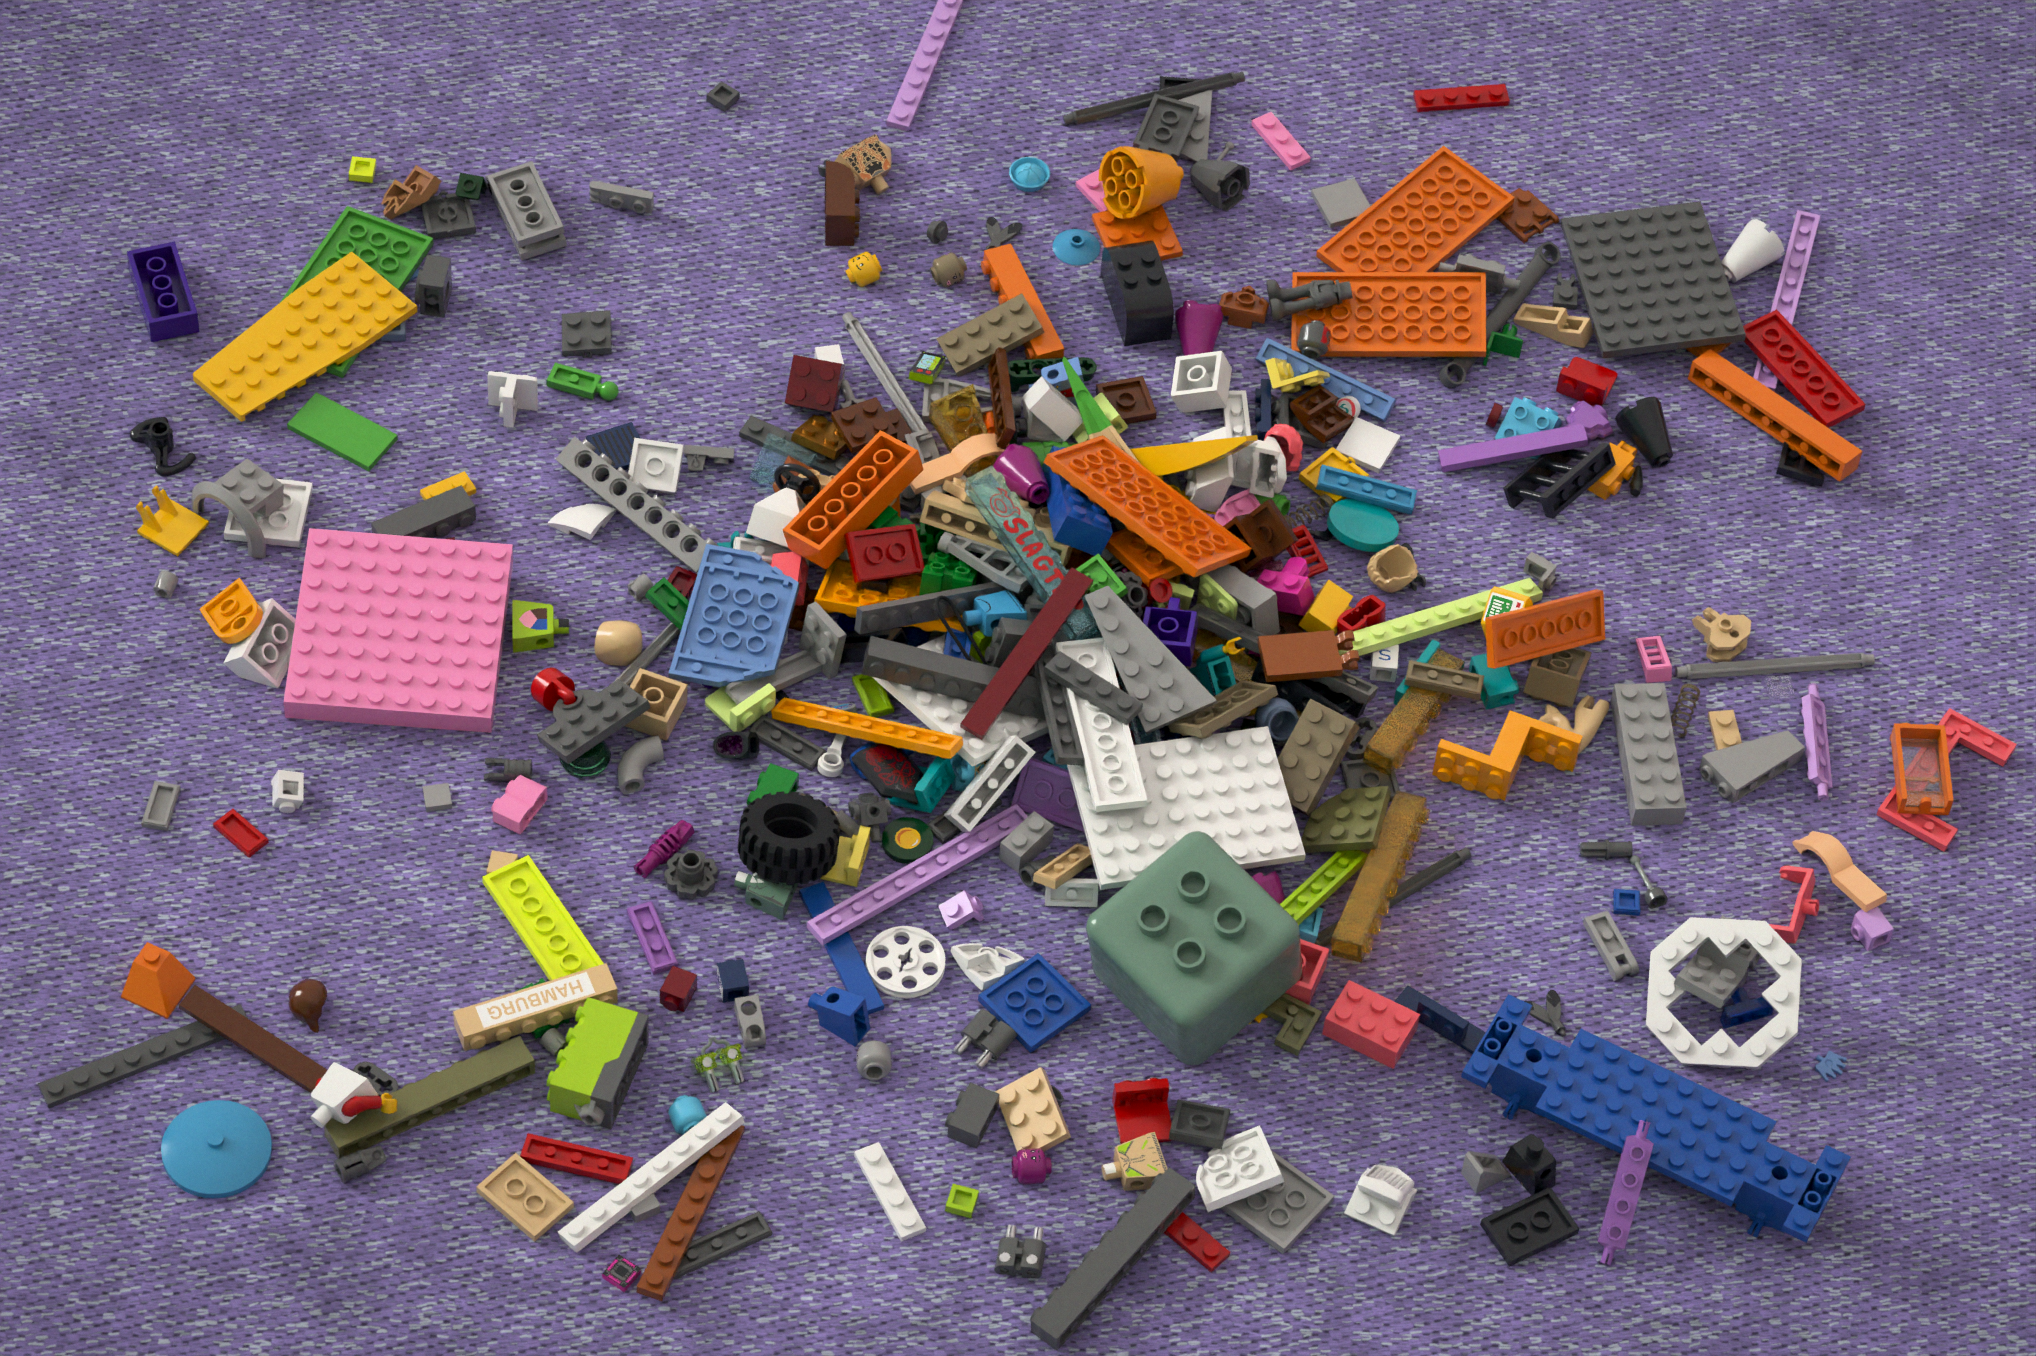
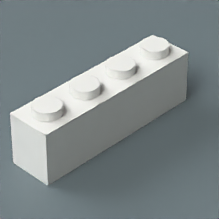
M1017 735L1008 736L996 753L946 811L944 816L962 832H970L1035 754V751Z

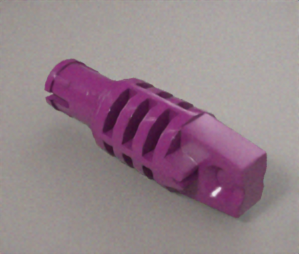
M680 820L670 829H667L649 847L646 856L634 865L635 872L646 878L657 866L666 864L674 854L683 848L694 834L693 826L684 820Z

